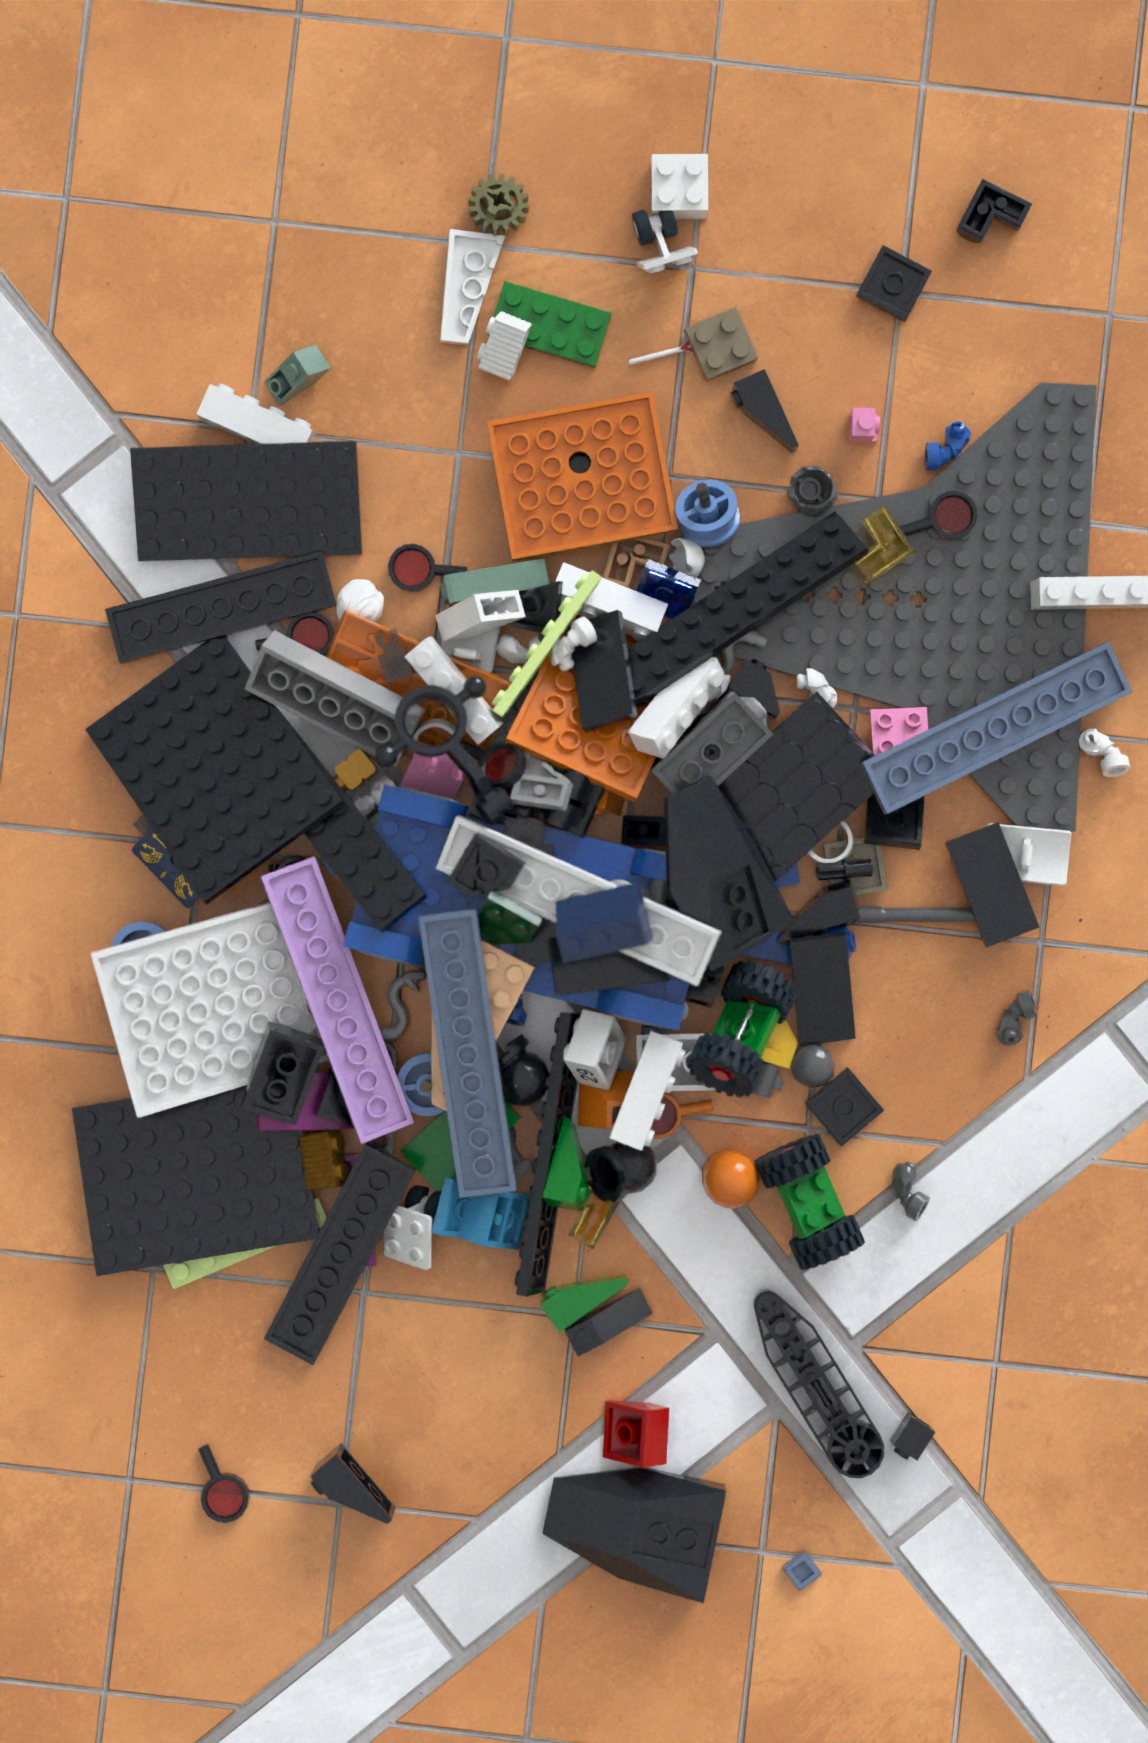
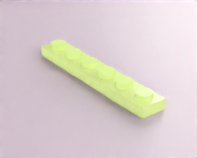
M592 570L589 575L584 573L575 585L578 591L572 599L567 596L558 609L561 615L556 622L553 620L548 622L542 631L545 637L539 645L534 643L528 650L525 657L529 660L523 668L518 666L511 674L509 681L512 683L505 692L501 689L494 698L492 704L495 705L493 711L502 718L505 717L552 651L556 641L562 637L601 582L602 577Z
M318 1197L315 1198L319 1228H321L327 1218V1214ZM275 1246L163 1266L173 1289Z

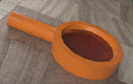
M664 1092L661 1103L665 1104L660 1119L653 1120L650 1129L655 1131L652 1139H664L671 1136L678 1129L682 1116L713 1111L712 1101L708 1100L679 1106L672 1095Z

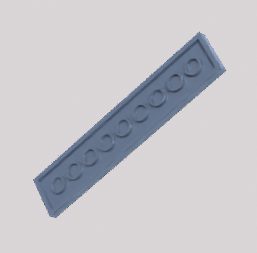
M1105 642L860 764L883 813L888 814L1132 693V690L1110 642Z
M477 908L421 915L418 918L459 1197L516 1191L517 1185Z

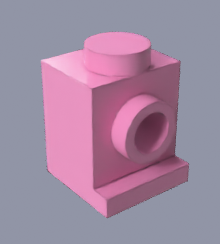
M852 408L849 413V442H877V433L880 430V417L877 416L878 414H875V408Z

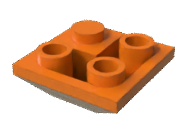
M617 1070L609 1090L579 1083L578 1126L613 1129L635 1071Z

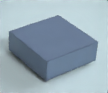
M805 1550L782 1566L799 1591L822 1575Z

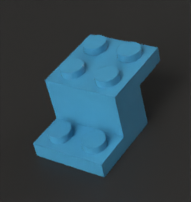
M445 1177L431 1232L441 1236L459 1237L480 1246L519 1250L524 1232V1219L530 1208L528 1193L512 1191L460 1198L457 1178Z

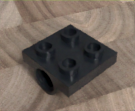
M553 765V769L557 773L565 776L573 784L566 811L535 807L532 815L584 838L606 789L601 785L591 783L589 778L570 769L563 770Z

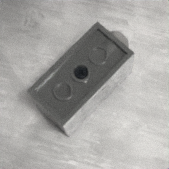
M727 690L711 707L692 722L664 759L655 758L650 772L671 794L707 775L711 776L717 786H719L773 735L766 726L767 711L754 697H739L735 692Z

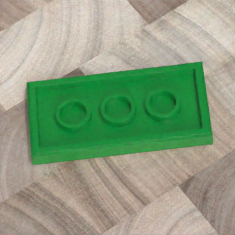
M504 1099L508 1129H510L521 1119V1116ZM446 1111L401 1150L436 1191L442 1190L445 1177H456Z

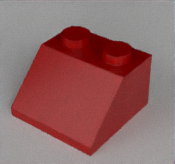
M606 1401L602 1457L641 1468L665 1465L667 1463L670 1408L646 1402Z

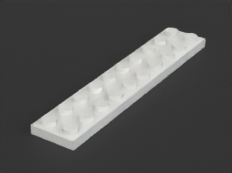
M460 815L455 818L436 869L451 875L474 834L479 832L526 863L510 889L495 892L553 922H556V901L620 887ZM643 897L653 939L647 945L621 950L620 952L698 986L721 931Z

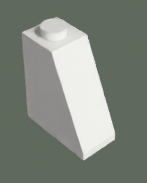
M511 590L474 594L435 616L442 642L465 640L525 617L519 591Z

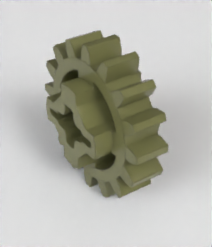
M491 174L489 175V182L486 183L480 179L479 188H472V197L468 199V205L471 206L469 208V215L471 217L475 216V226L483 224L484 233L490 228L493 229V236H497L498 230H502L506 236L508 235V228L511 227L517 231L519 227L518 222L525 223V213L529 211V205L526 204L528 202V194H522V184L514 186L515 178L512 177L507 182L504 181V174L500 175L499 180H495ZM511 196H513L516 200L517 207L515 206V202L511 201ZM480 203L482 204V208L487 210L486 215L481 210Z

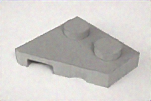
M524 752L527 759L526 769L520 780L513 786L510 796L513 804L566 811L573 788L571 781L562 774L557 773L546 762H542L530 753Z

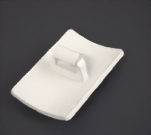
M500 627L465 640L441 641V648L448 655L492 673Z
M999 824L1022 882L1066 886L1071 831Z

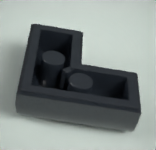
M982 178L956 232L970 242L981 243L993 218L1019 230L1032 203Z

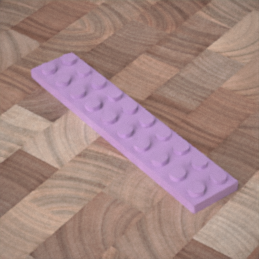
M311 857L260 876L321 1041L325 1046L324 1049L359 1142L361 1144L414 1123L350 949L343 947L345 936L316 858Z

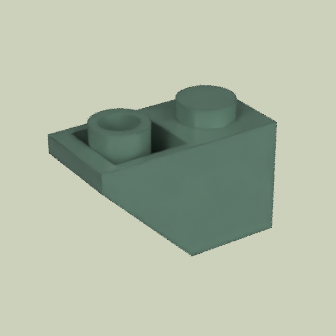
M317 345L294 351L264 382L280 405L315 384L331 368Z

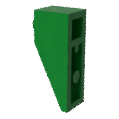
M564 1117L542 1198L549 1206L581 1212L583 1203L586 1204L588 1201L590 1189L588 1187L576 1126L570 1118Z
M623 1275L563 1284L559 1288L554 1285L542 1294L543 1299L540 1301V1306L560 1333L628 1285L629 1281Z

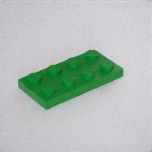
M504 281L494 318H496L500 312H505L532 324L524 345L525 348L592 368H596L611 318V312Z

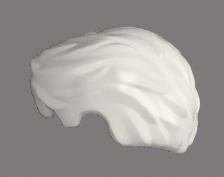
M351 580L341 589L337 598L336 613L338 620H341L344 610L377 622L382 616L384 597L369 580Z

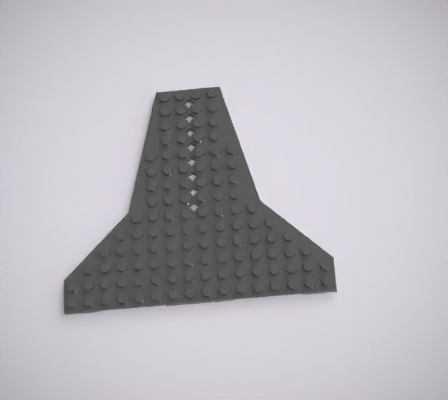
M1041 382L924 488L835 505L818 515L799 512L740 524L734 536L725 543L714 547H701L705 556V564L700 575L695 579L694 604L714 592L715 587H719L720 583L729 582L836 511L867 546L869 553L811 591L814 593V597H810L809 602H804L802 597L755 628L754 631L767 638L763 648L754 644L750 645L747 642H737L733 648L736 659L742 661L747 659L751 662L754 658L765 664L769 669L795 677L799 674L805 675L806 668H812L823 674L829 686L834 689L897 708L927 707L928 729L1083 654L1086 609L1031 610L1030 582L1039 577H1088L1096 385ZM947 491H959L967 494L972 498L977 507L978 517L975 526L967 535L960 539L949 540L935 533L932 528L901 537L899 533V526L929 517L932 503L939 495ZM955 497L941 501L935 512L939 527L950 533L964 530L971 519L968 505L963 500ZM832 588L837 589V592L842 595V598L837 599L836 603H831V598L826 597V593H830ZM860 590H865V594L870 597L869 600L865 601L864 605H860L859 600L854 599V595L859 594ZM888 591H892L893 595L897 596V601H894L892 606H887V601L882 600V596L887 595ZM916 593H921V597L925 598V603H921L920 608L915 607L914 602H910V597H914ZM1081 718L968 774L1015 826L1076 831Z

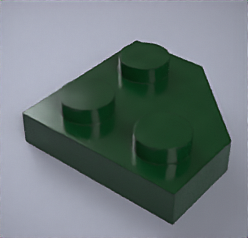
M492 890L478 914L481 939L493 945L529 942L542 920L538 915Z

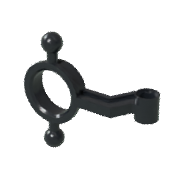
M471 676L466 679L463 686L464 689L456 695L443 687L430 685L418 687L410 691L401 699L395 713V728L400 739L392 745L380 746L375 752L376 763L383 768L392 767L397 762L398 754L406 748L424 757H437L446 754L466 776L474 796L479 800L475 804L477 811L486 822L492 824L514 806L513 802L501 787L497 786L495 789H492L487 775L459 744L467 728V714L463 704L470 698L478 699L485 694V681L479 676ZM423 701H436L447 706L456 720V729L453 735L439 745H424L414 740L405 726L406 715L413 706Z

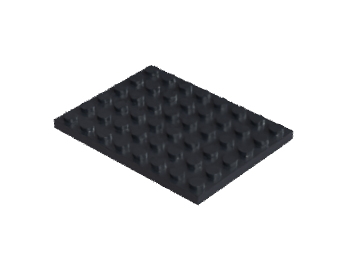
M225 635L206 640L85 729L206 905L345 804L277 707L245 690L251 671Z
M247 1085L137 1118L132 1098L72 1108L96 1276L316 1239L320 1230L314 1191L306 1190V1179L304 1178V1168L302 1167L303 1157L301 1156L300 1140L298 1139L299 1135L305 1134L304 1130L258 1131L257 1114L241 1109Z

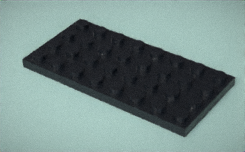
M357 440L130 448L138 561L304 556L322 551L323 555H354L363 553Z

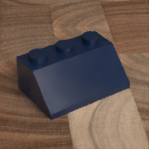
M639 882L555 902L556 937L563 963L644 946L653 939Z

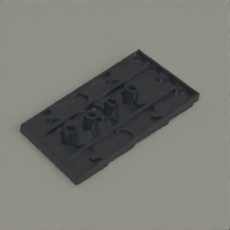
M817 691L772 731L773 735L718 786L754 840L775 882L874 793L860 764L875 756L874 753Z

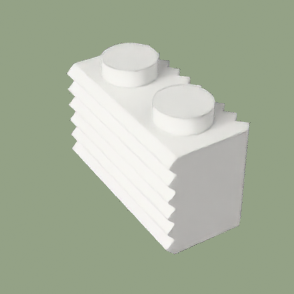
M500 312L496 318L491 317L486 329V333L490 334L487 344L482 343L477 354V359L481 360L478 368L510 381L515 374L532 324L505 312Z

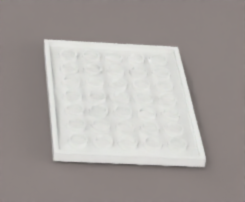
M270 902L90 953L137 1118L247 1085L268 1021L320 1037ZM325 1049L319 1063L329 1060Z

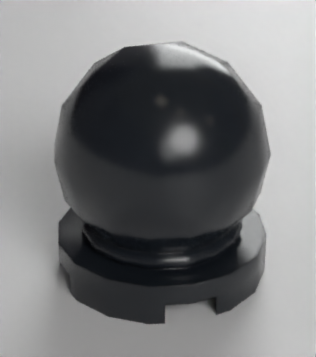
M523 1034L508 1043L506 1047L508 1051L502 1056H498L504 1099L510 1104L521 1107L532 1105L541 1100L547 1091L545 1083L549 1074L545 1061L537 1054L526 1051V1046L530 1042Z
M616 1141L610 1146L598 1147L591 1150L586 1156L585 1168L589 1167L592 1180L588 1181V1184L601 1201L617 1202L624 1199L627 1194L642 1192L654 1181L657 1174V1158L650 1146H643L641 1151Z

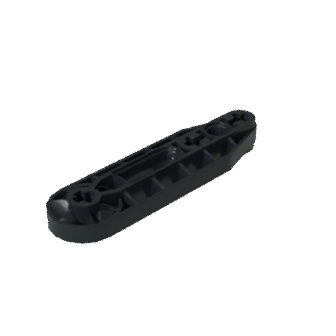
M770 1289L759 1291L753 1299V1307L764 1352L770 1364L835 1469L840 1474L849 1478H863L871 1475L880 1467L884 1458V1444L878 1430L813 1324L775 1291ZM765 1298L769 1301L774 1300L771 1304L776 1315L773 1317L766 1307L761 1308L764 1305L762 1300ZM783 1305H786L797 1316L791 1319ZM761 1319L769 1331L765 1336L760 1322ZM803 1320L813 1329L817 1337L805 1342L795 1324ZM779 1322H787L790 1325L786 1334L779 1335L775 1332V1326ZM772 1338L784 1355L775 1363L770 1358L766 1346V1341ZM793 1340L796 1347L801 1350V1357L797 1358L795 1355H792L793 1351L788 1342ZM818 1342H821L831 1359L829 1363L821 1367L810 1350ZM787 1362L798 1378V1381L788 1387L777 1367ZM833 1366L836 1367L846 1383L845 1386L836 1391L825 1375V1372ZM817 1378H823L841 1410L835 1412L831 1399L828 1398ZM809 1383L817 1391L824 1406L828 1407L832 1413L828 1418L807 1386ZM802 1386L813 1403L804 1411L792 1394L793 1391ZM848 1390H850L861 1408L852 1414H849L839 1398ZM815 1411H818L828 1427L819 1435H817L806 1417ZM865 1415L869 1423L857 1419ZM845 1418L848 1419V1421L840 1423L835 1429L832 1427L837 1422ZM845 1428L849 1435L846 1436L842 1429ZM829 1437L826 1449L821 1440ZM853 1444H857L860 1452L858 1454L852 1451L851 1446ZM842 1446L843 1452H831L832 1447ZM846 1460L851 1463L847 1471L842 1469ZM864 1462L867 1464L869 1469H866V1467L863 1464Z

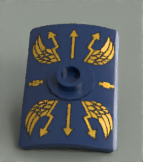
M151 827L135 844L132 852L186 908H189L199 898V895Z

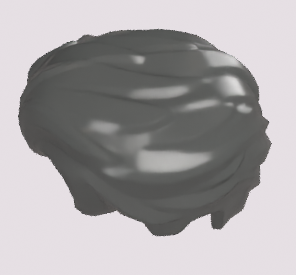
M804 466L791 476V486L787 491V495L793 505L800 511L810 515H818L827 511L837 500V485L831 475L821 467Z

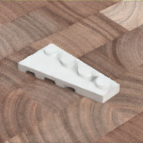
M455 229L449 230L440 330L441 343L468 345L505 236H493V234Z

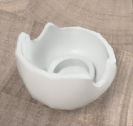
M676 538L671 542L676 549L668 555L673 563V576L680 582H691L700 575L704 567L705 556L703 549L699 544L690 539Z

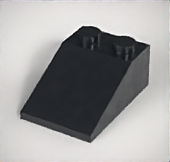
M268 1021L257 1050L241 1109L296 1125L325 1047L321 1038Z
M342 1443L315 1465L310 1478L312 1479L311 1485L320 1495L324 1493L328 1499L386 1524L392 1520L396 1507Z

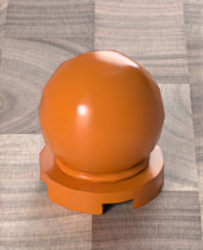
M733 1149L723 1150L714 1153L707 1159L702 1169V1184L707 1196L715 1204L724 1208H738L746 1205L755 1197L759 1188V1174L756 1166L746 1154Z

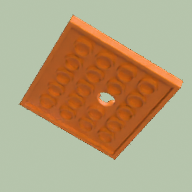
M653 391L487 421L512 561L678 531ZM583 452L589 456L591 466L585 473H575L569 467V459L574 453Z
M576 615L573 621L580 618V615ZM568 628L566 629V631L564 632V634L562 635V637H563V636H566V637H567V635H568V633H567V632H568ZM625 634L627 648L638 642L632 636ZM550 652L540 668L505 743L517 745L522 751L530 753L532 756L563 770L570 769L589 778L591 783L601 785L604 789L635 803L656 756L637 751L628 731L656 695L636 707L637 717L586 733L582 730L574 667L567 671H562L559 668V664L552 666Z

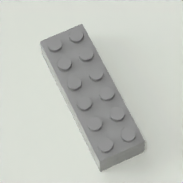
M275 630L263 643L245 690L374 757L376 750L380 746L392 745L400 739L395 728V713L399 702L403 698L402 696ZM418 704L409 710L405 718L406 729L412 738L425 712V708ZM408 748L398 754L397 762L393 767L396 768Z

